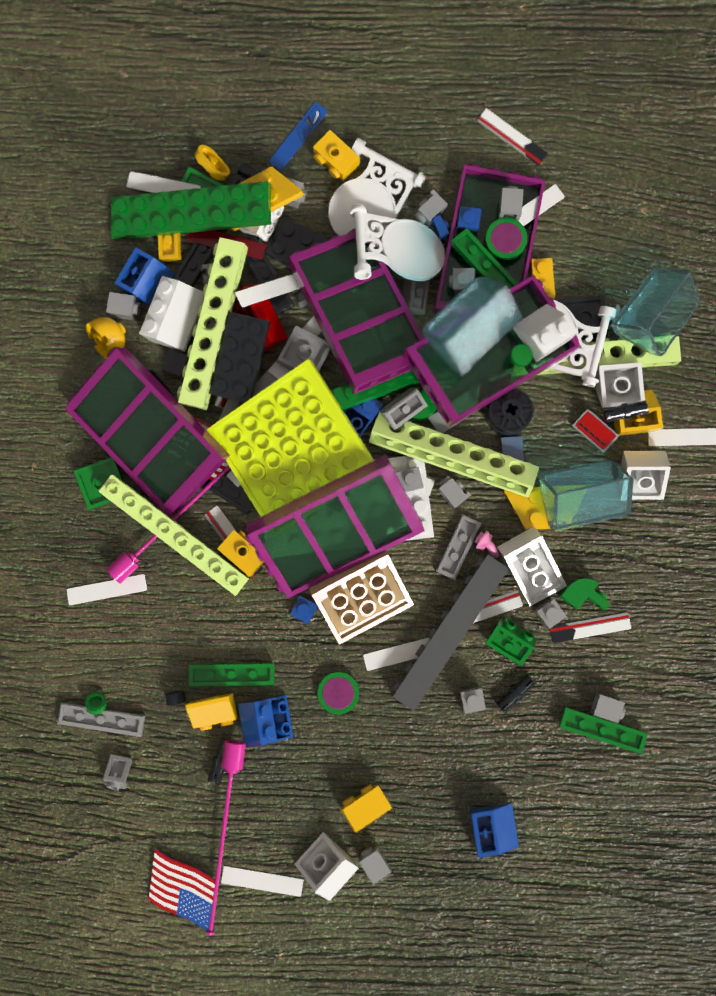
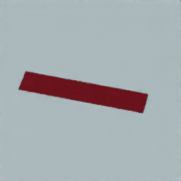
M213 230L190 232L188 234L187 241L213 248L219 242L220 237L245 243L248 247L246 256L260 260L263 259L267 245Z

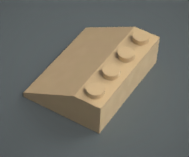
M386 550L309 588L339 644L414 605Z

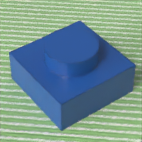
M461 206L458 229L465 230L467 228L471 231H479L482 209Z
M441 215L432 219V227L441 242L448 240L450 232L448 222L446 220L443 221Z
M299 596L290 615L309 624L318 605Z

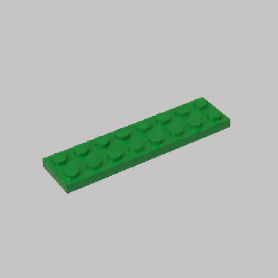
M269 181L111 197V238L114 240L271 225V184Z

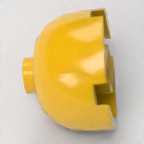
M99 317L86 324L88 337L90 340H95L97 344L94 346L95 349L105 359L108 358L107 354L113 348L125 346L124 334L126 330L120 322L117 323L109 317Z

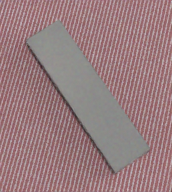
M61 702L57 724L142 737L146 715L105 709L102 713L93 715L86 711L85 705Z

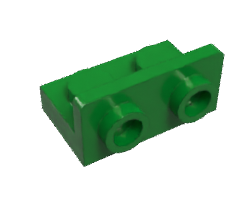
M500 617L485 644L522 666L535 648L537 639L530 631L517 627L512 620Z

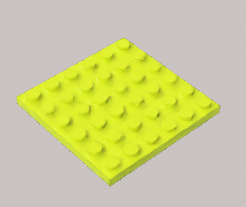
M307 359L206 429L230 455L226 462L260 517L374 461L311 359ZM332 499L302 513V517L305 518ZM292 518L269 531L275 537L297 523L295 518Z

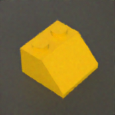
M233 693L195 700L186 704V710L193 728H200V731L212 729V725L218 723L221 724V727L234 724L233 720L238 718Z

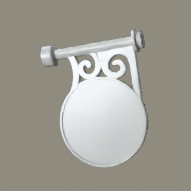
M358 138L352 150L358 156L363 154L370 158V161L362 175L344 183L333 194L329 204V219L334 232L342 236L355 228V218L350 215V210L355 204H362L368 214L396 219L412 188L417 186L421 188L426 176L423 175V172H420L418 175L365 146L366 142ZM375 161L386 168L385 174L380 178L374 175L375 172H378V175L382 174V169L379 166H374ZM399 179L405 182L406 188L396 206L392 194L397 195L402 191V183L395 181V185L398 186L397 189H393L391 183ZM380 223L385 230L388 225Z
M362 204L352 206L350 215L355 218L358 264L354 266L355 278L365 280L371 277V266L366 263V259L381 261L400 276L413 281L432 279L442 269L445 261L444 247L438 236L429 227L414 220H400L368 214ZM380 223L388 225L385 230ZM371 243L367 248L368 252H365V244Z
M532 300L518 308L509 324L508 330L518 345L523 344L512 326L538 310ZM554 300L556 309L567 315L577 331L578 328L582 331L576 334L579 339L580 348L549 367V369L582 377L583 385L595 387L599 382L595 376L609 321L615 319L617 310L608 306H600L598 316L601 317L600 326L591 327L579 322L565 305ZM592 333H598L596 342L593 345H586L581 340L583 335L587 336L588 338L585 339V342L589 343L593 339ZM561 346L538 362L532 358L530 364L533 367H540L565 352V350ZM577 354L583 355V357L586 360V365L582 369H573L562 365H558L565 361L568 357L570 364L574 367L582 365V357L579 358L578 362H576L574 359L575 355Z

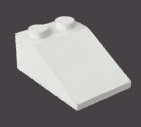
M535 527L497 547L529 606L567 586L543 537Z

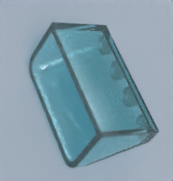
M654 267L611 323L614 333L652 355L662 356L699 305V294L690 271Z
M479 277L468 284L423 328L422 333L446 363L456 373L463 376L523 317L507 285L486 277Z
M611 460L542 474L540 476V489L548 526L553 532H561L570 528L601 523L605 520L631 515L634 478L617 462Z

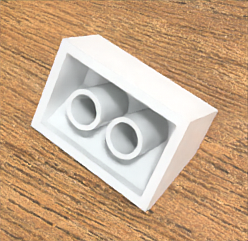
M162 276L139 334L151 342L185 352L194 326L199 318L198 309L200 304H203L205 297L203 296V291L181 281Z

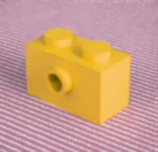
M331 130L313 146L314 159L320 165L324 164L327 166L329 173L335 179L340 178L344 182L360 165V157Z
M233 530L217 548L249 577L265 562L264 560H259L255 551L256 547L249 544L242 530L239 533Z
M369 784L360 790V795L355 798L351 796L342 802L343 806L339 809L352 831H359L392 809L378 785L372 786Z

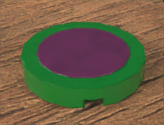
M501 218L494 221L486 232L485 244L488 251L494 257L503 260L517 258L527 244L525 227L513 218Z
M339 671L324 677L318 686L317 692L319 703L323 709L337 715L348 713L357 704L360 694L358 683L349 674Z

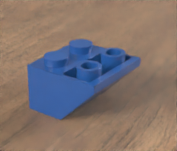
M135 247L115 284L121 291L134 295L136 299L150 306L161 277L173 279L175 272L151 255Z
M373 399L345 409L343 412L361 438L373 424L384 404L377 399Z
M287 695L238 704L243 739L246 742V746H262L293 737Z
M512 803L469 809L478 858L500 855L519 847Z

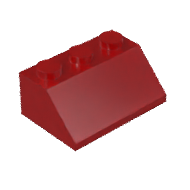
M254 284V285H249V286H243L239 291L244 290V289H247V288H250V287H253V286H257V285H260V284ZM236 296L232 312L271 322L263 354L277 348L288 339L269 299L242 307Z

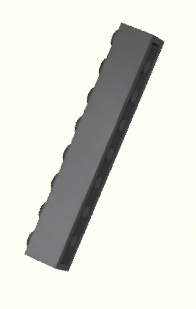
M488 554L484 558L480 556L474 565L477 569L473 575H467L462 583L465 587L461 593L458 591L455 593L450 601L453 605L449 610L445 609L439 617L441 623L437 628L433 627L427 635L429 641L426 645L421 644L415 653L418 656L414 663L409 662L403 671L406 674L402 681L398 679L391 689L394 692L392 697L415 711L509 570V568Z

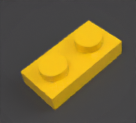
M180 234L158 235V252L161 262L181 260Z
M552 258L531 259L532 276L535 275L537 280L543 283L548 297L555 300Z

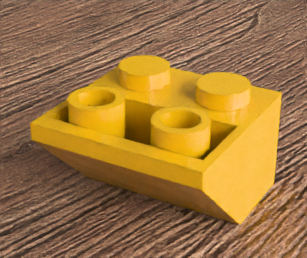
M653 390L644 391L645 401L649 409L648 414L630 417L629 420L621 419L614 421L615 432L619 436L656 432L663 428L661 407Z

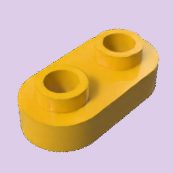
M200 145L194 154L197 162L204 167L212 179L225 181L230 174V169L209 146Z

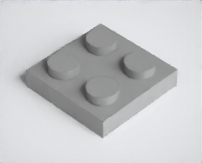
M295 326L277 359V363L293 370L307 359H311L319 372L331 349L326 340Z

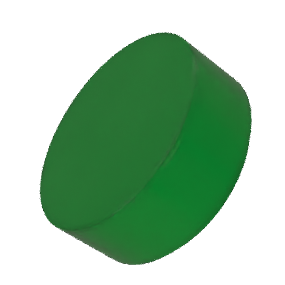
M523 344L515 346L510 352V361L516 367L522 368L527 366L533 358L531 349Z
M98 692L89 694L84 702L86 711L93 715L102 713L107 707L105 696Z

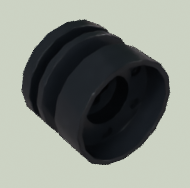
M512 389L489 403L486 410L487 424L493 432L500 436L510 437L519 434L528 426L533 418L534 408L532 400L522 390ZM508 407L515 409L513 416L511 413H506Z

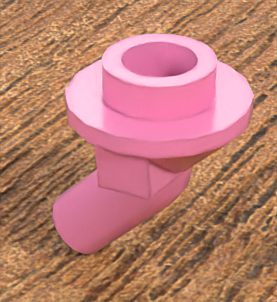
M489 531L485 533L480 532L475 540L477 544L476 549L484 551L487 548L491 557L494 559L498 558L499 553L491 541L493 536Z

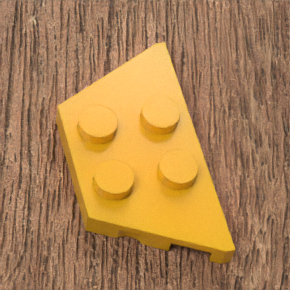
M272 166L239 183L269 181L271 184V212L304 196V192Z
M585 485L533 487L528 498L504 489L503 492L511 503L515 514L519 517L524 530L535 527L536 530L561 529L569 527L585 490Z

